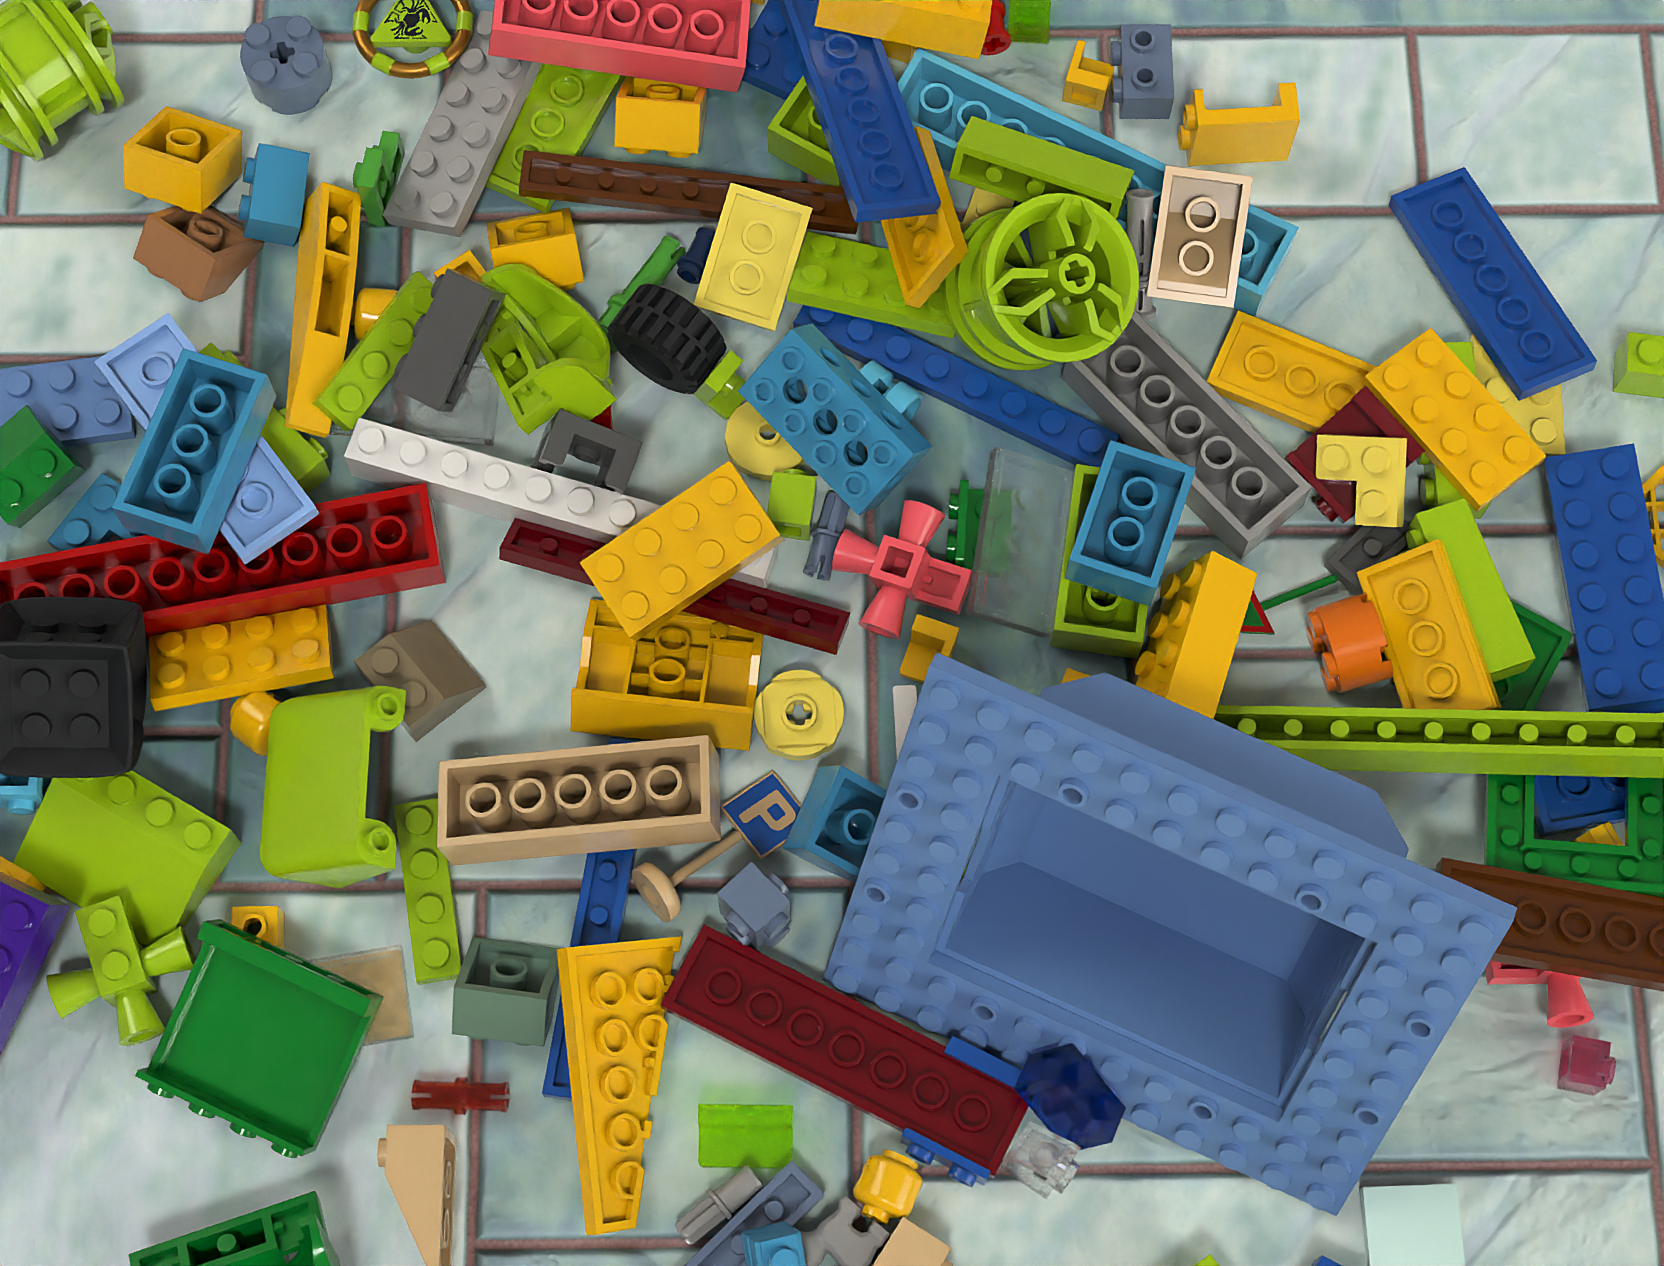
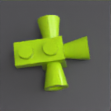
M120 895L75 911L92 968L46 976L48 990L59 1016L63 1019L101 996L112 1007H116L119 1044L121 1046L143 1043L161 1035L165 1027L147 996L159 992L154 976L192 970L196 957L183 926L178 927L143 948L136 940L124 899Z

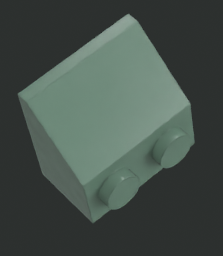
M473 937L454 985L452 1034L468 1036L476 1040L492 1039L514 1042L521 1046H544L553 1018L559 982L556 949L560 948Z

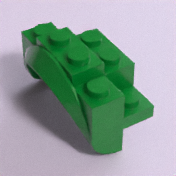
M316 1191L128 1254L130 1266H340L339 1258L329 1241L321 1202ZM298 1251L295 1257L290 1261L288 1254Z

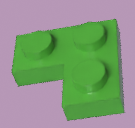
M382 131L379 146L366 147L363 162H357L354 168L353 187L358 189L361 207L364 208L370 225L386 227L387 224L383 212L397 186L405 155L399 133Z

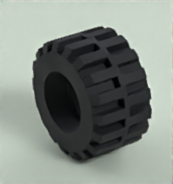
M652 284L639 285L607 329L609 331L608 335L616 349L636 370L660 386L683 394H694L727 349L725 340L715 324L698 307L679 294Z

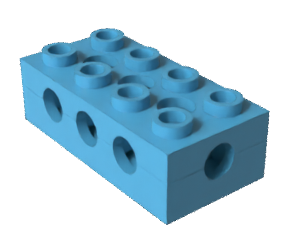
M812 323L792 328L738 390L857 515L878 507L933 447ZM803 382L806 385L807 393L804 390ZM833 413L835 414V416H836V418H837V424L835 423V421H834V419H833ZM863 444L867 448L868 456L865 454L863 450Z

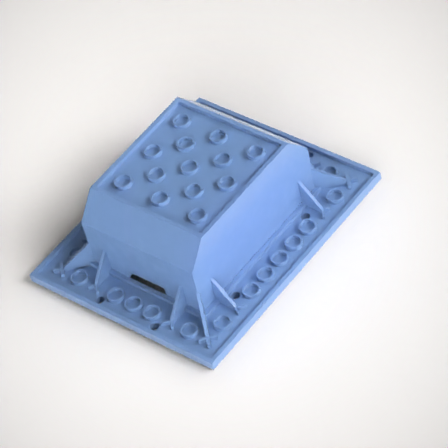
M936 653L929 665L823 981L843 992L870 1002L884 1011L894 1013L918 1024L928 1031L935 1032L948 1039H951L953 1035L1028 1073L1054 1089L1064 1091L1092 1104L1100 1110H1105L1123 1118L1141 1129L1149 1130L1179 1144L1185 1149L1195 1151L1219 1162L1226 1168L1236 1170L1266 1184L1272 1189L1280 1190L1310 1204L1316 1209L1337 1216L1512 925L1517 907L1406 859L1409 848L1377 791L1106 672L1043 688L1039 697L949 657ZM980 828H982V829H981V832H980V835H979V837H978V840H977V842H976L975 848H974V850H973L972 856H971V858H970L969 864H968L967 869H966V871H965L964 877H963V879H962V881H961V883H960V880H961L962 875H963V873H964V870H965V867H966V865H967L968 859H969V857H970L971 851H972V849H973V846H974V844H975L976 838H977V836H978L979 830H980ZM1346 991L1347 994L1317 1047L1320 1036Z

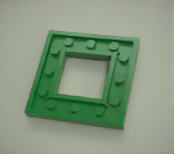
M1505 708L1499 709V710H1507V711H1533V710H1519V709H1505ZM1486 774L1484 865L1664 898V778L1625 777V846L1534 839L1535 775Z

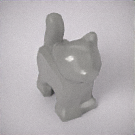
M846 1196L838 1202L837 1210L824 1219L815 1230L809 1232L800 1231L806 1266H819L826 1254H829L839 1266H871L875 1253L883 1248L890 1238V1234L876 1221L868 1224L866 1232L860 1233L855 1230L853 1224L861 1215L859 1213L861 1209Z

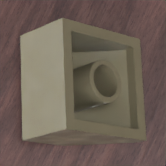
M431 620L389 633L354 660L362 678L370 687L389 686L406 690L405 713L400 724L415 742L419 741L487 688L485 683Z

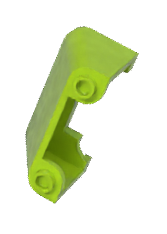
M373 686L293 697L276 705L272 710L269 722L260 841V860L264 869L270 875L281 879L343 888L395 869L397 846L396 837L392 829L384 822L365 818L371 731L387 732L399 726L403 721L405 713L406 690L389 686Z

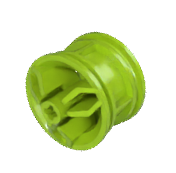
M6 0L0 4V144L12 151L30 157L34 162L43 158V153L39 147L40 138L50 147L58 143L59 140L54 129L86 108L94 116H98L104 112L101 99L106 100L114 108L124 104V97L115 80L117 77L115 50L111 44L113 31L93 2L90 1L83 6L80 0Z
M1068 193L1045 194L1024 201L1016 207L1003 208L985 214L972 222L962 232L968 252L942 282L943 300L948 319L956 335L968 350L984 362L1005 370L1029 371L1043 368L1053 363L1080 361L1107 349L1127 327L1138 298V264L1134 249L1124 229L1107 210L1097 203ZM1023 230L1029 231L1034 264L1020 236ZM1046 303L1059 330V333L1053 338L1051 337Z

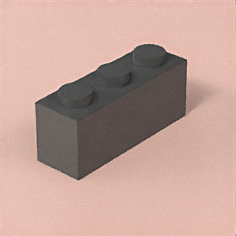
M447 268L445 274H441L432 287L431 298L433 300L427 314L421 315L414 326L412 335L415 340L409 353L401 357L395 368L394 375L397 379L393 389L436 411L452 412L506 294L462 271Z

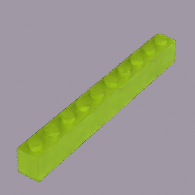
M1218 705L1214 720L1328 770L1664 778V713Z

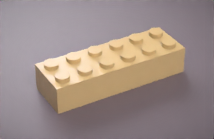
M709 735L439 761L437 848L452 866L721 841L719 755Z

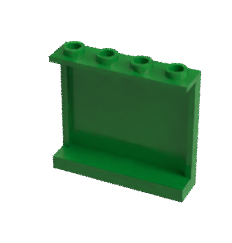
M221 919L204 921L197 936V939L204 942L149 1066L137 1070L135 1077L148 1082L147 1089L156 1095L165 1098H173L175 1095L189 1102V1110L200 1116L214 1118L216 1115L231 1122L229 1128L239 1135L248 1138H256L258 1135L272 1142L271 1149L283 1156L295 1159L298 1155L302 1157L314 1152L317 1149L384 996Z

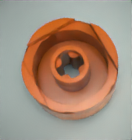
M1366 592L1314 607L1312 612L1307 613L1310 626L1306 628L1308 641L1313 653L1322 652L1321 658L1324 667L1320 668V672L1328 693L1333 691L1343 693L1392 678L1393 667L1391 659L1382 662L1381 657L1384 647L1388 646L1385 633L1371 600L1367 601Z

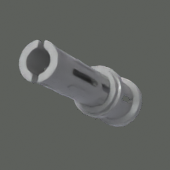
M1137 188L1126 192V234L1134 249L1139 272L1138 298L1134 310L1145 321H1150L1156 317V307L1152 305V297L1147 296L1151 270L1154 193L1149 189Z

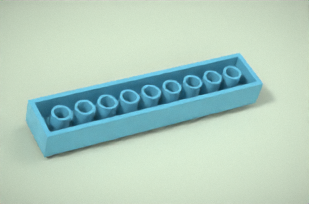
M917 49L897 85L913 128L918 126L930 130L943 169L951 172L957 143L971 116L1135 170L1129 190L1137 188L1149 189L1154 193L1152 263L1166 164L926 50ZM1127 198L1118 219V223L1125 232L1127 230ZM1251 204L1248 207L1233 308L1255 317L1291 251L1299 227Z

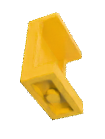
M1296 82L1279 83L1272 106L1207 110L1204 105L1203 89H1194L1190 104L1183 107L1184 125H1179L1178 146L1180 151L1186 150L1187 165L1200 166L1287 161L1300 123Z

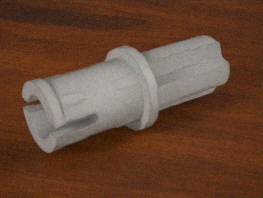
M747 1165L743 1166V1169L714 1192L711 1189L707 1190L706 1192L709 1196L676 1221L677 1231L688 1244H695L724 1219L727 1218L730 1221L733 1218L731 1214L764 1188Z

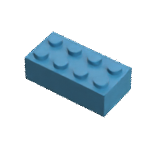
M182 349L112 506L113 511L124 528L209 554L277 397L267 374L188 349Z

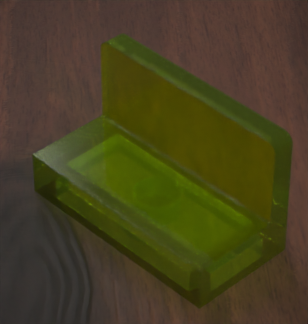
M698 1104V1164L700 1167L742 1168L747 1165L749 1168L783 1169L792 1160L793 1105Z

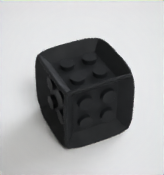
M30 597L2 603L0 605V773L36 778H99L120 775L133 770L138 762L143 745V720L147 695L146 633L141 605L126 600L95 597Z

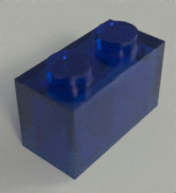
M1073 1043L1030 1054L1014 1087L1015 1091L1068 1153L1112 1143L1126 1109Z

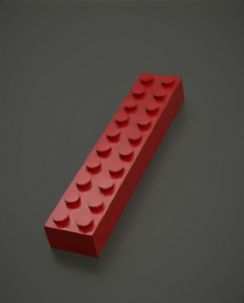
M426 483L316 503L314 505L319 515L245 565L220 531L216 535L209 554L144 535L0 562V605L4 602L30 597H95L126 600L141 605L146 639H149V636L443 584L446 583L433 502Z

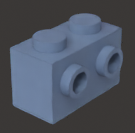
M1121 24L1118 41H1111L1110 65L1118 67V78H1112L1111 99L1112 103H1119V118L1169 119L1174 102L1171 24Z
M750 862L717 893L720 914L728 924L725 929L734 940L742 945L747 946L750 944L758 952L766 944L770 948L775 947L790 931V928L787 926L791 922V902L787 898L790 894L789 889L776 875L771 873L766 877Z

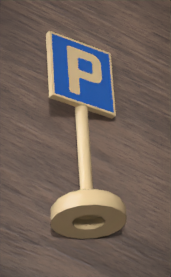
M771 771L720 806L721 812L736 831L669 877L654 864L649 862L640 864L632 870V878L637 890L654 914L662 921L668 923L678 916L681 911V901L674 886L741 840L747 843L761 861L785 844L801 805L776 773Z

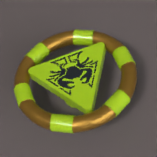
M359 0L353 13L352 34L360 54L373 68L398 78L414 79L432 76L450 67L465 51L473 31V14L468 0H450L457 13L456 34L453 40H451V36L428 0H397L371 38H369L370 13L379 0ZM375 47H403L407 52L413 54L425 52L430 47L447 48L423 62L402 63L378 52Z

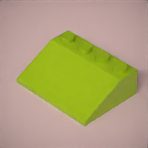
M131 770L124 774L99 778H53L13 864L31 873L44 886L81 908L120 895L124 899L137 942L147 947L178 927L183 926L185 928L241 845V842L228 827Z

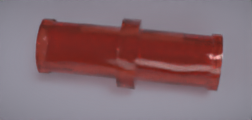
M457 1077L455 1082L421 1081L415 1079L412 1086V1093L431 1094V1097L411 1098L413 1110H453L455 1115H465L467 1110L501 1111L502 1113H507L509 1109L510 1099H492L490 1095H509V1082H468L467 1077Z

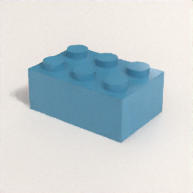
M1110 440L1068 562L1065 579L1151 606L1196 467Z

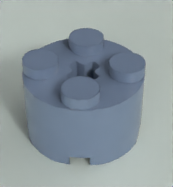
M277 16L260 23H254L246 29L244 33L245 39L240 50V60L255 99L271 107L272 111L284 115L303 113L315 107L319 103L318 99L325 90L328 92L331 86L332 69L323 40L310 21L303 16Z

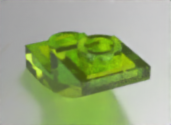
M1008 0L1007 32L1011 36V43L1049 44L1050 0Z

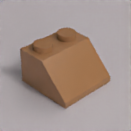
M210 205L201 214L183 210L179 206H173L147 215L133 259L147 267L152 275L165 279L179 288L185 297L203 302L225 293L262 249L264 241L243 237L244 227Z

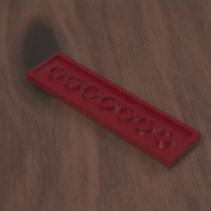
M703 925L660 1004L662 1010L901 1132H904L907 1127L990 1170L989 1177L993 1179L1036 1093L1031 1090L1027 1096L944 1054L946 1046L746 945H742L740 942L706 925Z

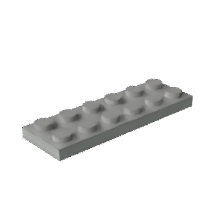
M481 10L473 26L468 46L458 58L383 212L384 218L391 225L461 237L543 64L488 55L493 12Z

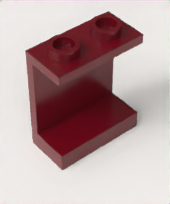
M1364 386L1342 409L1296 450L1291 451L1284 460L1312 486L1311 490L1319 498L1314 502L1318 510L1331 523L1338 518L1344 524L1355 514L1357 481L1316 478L1317 435L1407 438L1406 468L1421 456L1425 450L1375 395Z

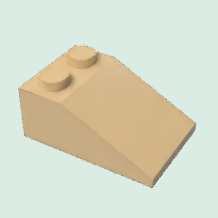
M1165 166L1147 296L1234 307L1253 176Z
M387 1125L386 1138H379L378 1166L385 1168V1176L425 1265L451 1266L456 1138L445 1125Z

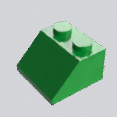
M25 405L0 427V516L8 525L18 528L23 527L86 471L28 405Z

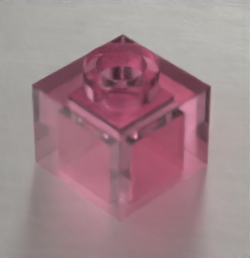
M1573 1035L1563 1042L1557 1089L1594 1096L1604 1090L1606 1084L1610 1085L1616 1068L1615 1057L1610 1056L1611 1042Z

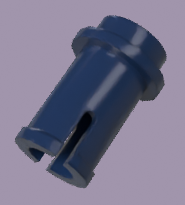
M703 227L699 228L686 255L678 259L677 274L684 281L691 284L700 283L715 235L713 230Z

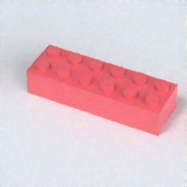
M494 0L488 55L738 92L746 67L751 0Z

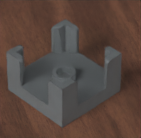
M559 409L545 427L531 468L552 473L554 467L561 466L567 454L581 461L600 466L594 486L623 494L643 442Z

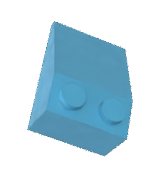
M841 765L819 767L783 849L823 870L856 883L887 790Z

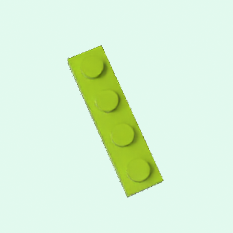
M419 271L409 276L312 403L345 432L353 429L358 418L362 417L393 376L401 357L406 353L408 354L415 340L412 335L414 326L421 315L427 314L433 300L431 298V290L434 284Z
M438 798L394 805L416 982L418 985L457 979L462 967V957L449 861L437 848Z

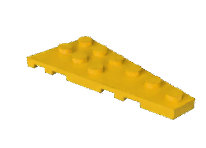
M682 936L556 949L586 1235H599L636 1228L645 1170L641 1166L645 1139H650L653 1123L648 1121L651 1097L657 1096L668 1029V1024L664 1019L665 1011L661 1009L660 1004L675 979V976H671L674 953L680 952Z

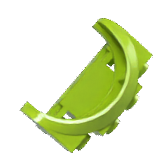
M524 264L501 265L481 276L483 283L506 294L481 351L518 427L529 435L562 408L566 412L591 421L617 400L610 388L613 382L609 377L610 344L608 338L598 322L582 305L566 292L542 278L534 269ZM521 325L523 326V328L527 331V333H528L530 336H528V335L523 331Z

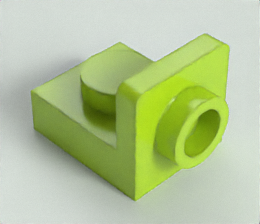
M731 350L718 362L693 394L724 420L729 419L735 409L745 399L738 390L746 381L735 373L743 360Z

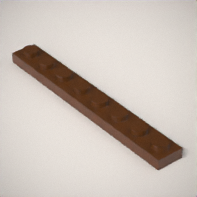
M523 151L519 183V196L720 219L730 183L732 182L813 208L806 229L856 235L858 223H855L843 187Z

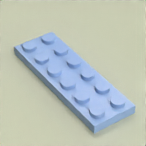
M169 313L94 361L102 375L145 432L182 349L199 353ZM261 434L219 529L244 565L319 515L316 506Z

